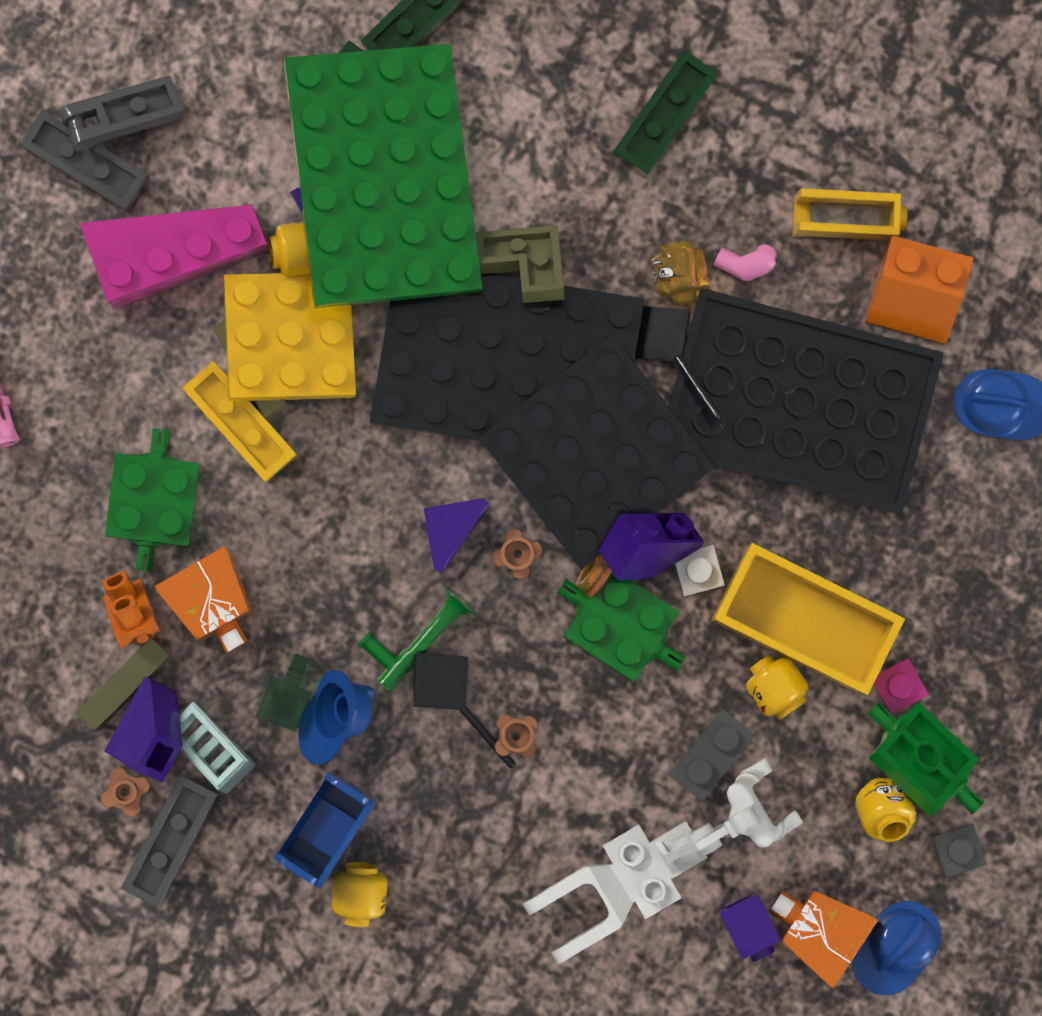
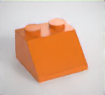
M892 235L884 249L865 323L945 345L962 303L974 258Z

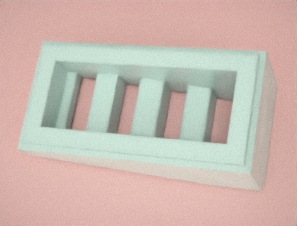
M193 701L180 714L182 735L197 720L202 725L187 740L182 737L183 746L181 751L217 790L227 794L256 766V763ZM210 732L213 737L197 752L194 747ZM222 745L225 750L209 764L206 760ZM234 758L235 761L220 775L218 772Z

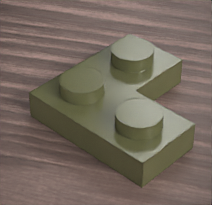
M558 225L475 232L481 275L520 271L523 303L565 300Z

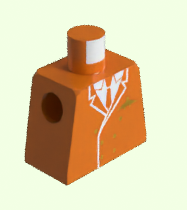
M224 546L154 586L160 596L197 640L202 641L215 634L226 654L248 642L237 620L251 613L252 609L233 556L227 547Z
M782 890L769 910L770 913L789 925L780 940L832 988L836 986L878 921L871 915L814 890L811 891L804 903H801Z

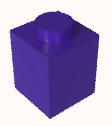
M756 892L717 910L742 959L750 956L752 962H755L775 952L773 944L781 940Z

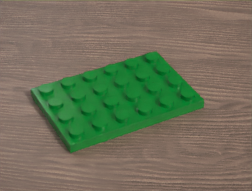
M440 44L285 57L283 64L314 308L481 292L483 287L451 45Z

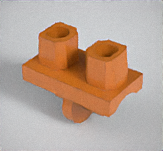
M121 571L102 581L107 593L103 596V600L115 639L121 649L128 646L130 642L136 644L146 643L151 637L153 638L156 632L160 631L146 587L141 578L131 582L126 571Z

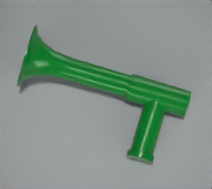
M445 585L447 596L442 609L417 638L397 657L379 642L372 632H369L358 644L360 648L363 647L386 669L377 680L387 690L392 691L415 666V653L424 654L452 622L466 614L478 615L459 594L447 585Z

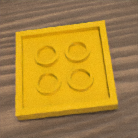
M282 273L224 274L229 401L355 398L356 383L351 305L314 308L310 275L286 277Z

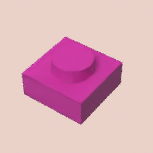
M905 658L881 671L873 684L886 709L892 715L929 695L909 658Z

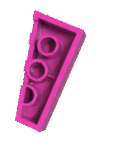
M252 204L79 223L107 301L114 309L269 253L268 242Z

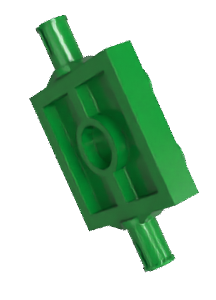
M152 428L150 453L141 455L115 453L105 537L126 539L138 545L135 570L143 571L144 555H147L145 571L153 572L155 547L164 545L189 547L199 463L179 461L166 455L170 431L162 429L161 443L158 445L160 429Z
M612 571L602 587L591 596L590 593L593 588L586 593L568 581V579H565L556 594L561 595L577 606L574 621L563 636L565 640L631 683L636 681L645 665L655 658L674 669V671L679 669L686 656L681 655L665 644L668 630L680 613L678 610L632 580H617Z
M880 701L867 712V715L885 730L881 743L868 758L930 817L938 812L946 801L953 797L971 815L982 806L984 801L966 785L969 773L979 759L919 701L898 718L892 715Z

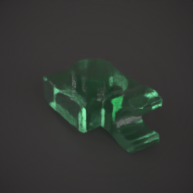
M296 653L291 660L284 680L275 676L271 677L257 711V717L294 732L297 731L312 691L301 687L311 665V658Z

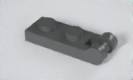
M169 75L68 104L59 111L64 126L70 128L72 134L69 139L74 151L81 152L94 147L97 143L183 119L185 110ZM95 116L98 124L87 127L85 120Z

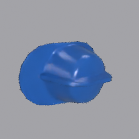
M995 369L975 371L967 375L957 387L954 396L955 413L959 421L972 432L1012 440L1032 439L1042 434V382L1032 376Z
M331 670L323 676L300 720L298 738L304 758L311 764L323 765L334 758L345 740L366 731L370 724L372 716L371 702L375 695L372 687L350 681L348 676L339 670Z
M901 901L891 904L878 916L877 923L852 960L856 979L865 989L874 994L889 996L905 990L931 962L941 945L942 931L938 919L929 908L918 902Z

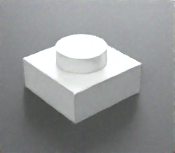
M714 545L700 548L674 564L683 597L725 585Z

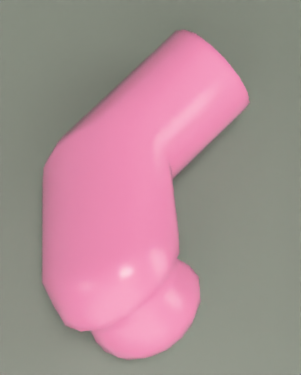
M762 244L758 246L756 251L741 257L722 247L713 266L740 280L751 281L770 273L775 267L777 253L770 245Z

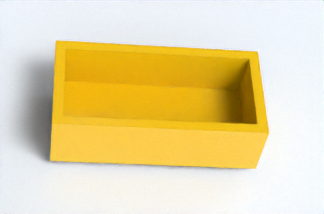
M751 543L747 546L711 621L783 657H787L793 662L861 696H866L869 694L905 618Z

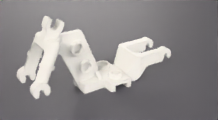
M766 758L742 770L735 782L728 788L727 797L731 804L728 820L723 824L713 828L710 823H707L694 831L684 821L650 842L640 825L637 824L630 830L602 845L613 864L584 865L571 875L540 892L537 896L522 903L528 915H531L579 886L592 884L607 906L609 912L607 918L551 952L556 963L560 964L620 929L634 901L644 918L647 919L681 899L682 897L671 879L707 859L706 855L723 845L720 838L730 834L734 838L739 834L749 836L758 847L766 848L773 842L782 839L786 833L800 826L803 821L796 809L789 812L783 818L771 822L755 795L753 785L773 771Z

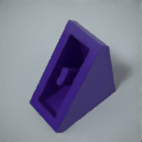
M481 498L424 508L432 560L436 571L443 574L490 507L489 502Z

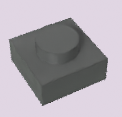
M968 824L931 836L944 877L947 878L987 865L974 824Z

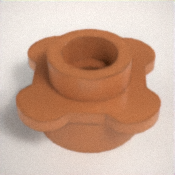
M512 529L506 533V541L501 549L493 553V561L495 565L499 567L505 566L513 571L515 578L524 579L530 574L529 567L534 559L541 557L542 547L538 542H530L523 538L519 530ZM514 551H521V557L515 558L513 555Z
M507 714L500 716L496 721V726L499 729V740L495 743L496 752L500 756H507L509 753L521 754L524 758L533 756L536 752V745L533 741L534 731L538 728L537 721L531 716H526L523 719H512ZM514 732H518L520 734L519 740H514L512 738Z
M116 768L110 773L111 783L108 790L101 794V802L107 808L114 806L122 809L126 816H135L141 810L139 803L142 801L144 793L149 791L150 783L145 777L137 778L127 774L124 768ZM123 788L129 790L128 796L122 795L121 791Z

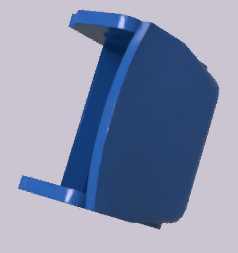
M332 772L327 773L321 787L281 849L273 857L282 866L319 889L322 888L333 873L377 802L367 793Z

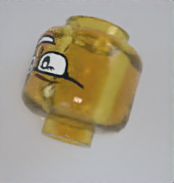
M690 240L659 246V253L655 254L651 259L656 291L663 297L672 296L673 304L697 300L696 292L705 289L708 285L709 279L704 252L701 248L692 246Z

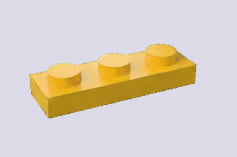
M214 360L182 388L265 483L270 481L298 456L250 401H229L228 376Z

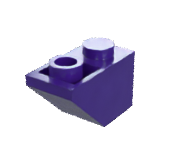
M685 513L620 514L598 551L617 580L651 579L700 549L704 544V540Z
M144 677L104 752L131 769L163 783L183 746L177 692L150 678Z

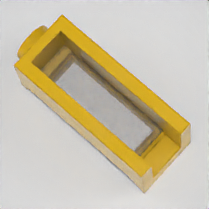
M801 188L794 196L793 238L808 236L888 241L892 235L898 237L900 231H905L907 207L901 206V194Z

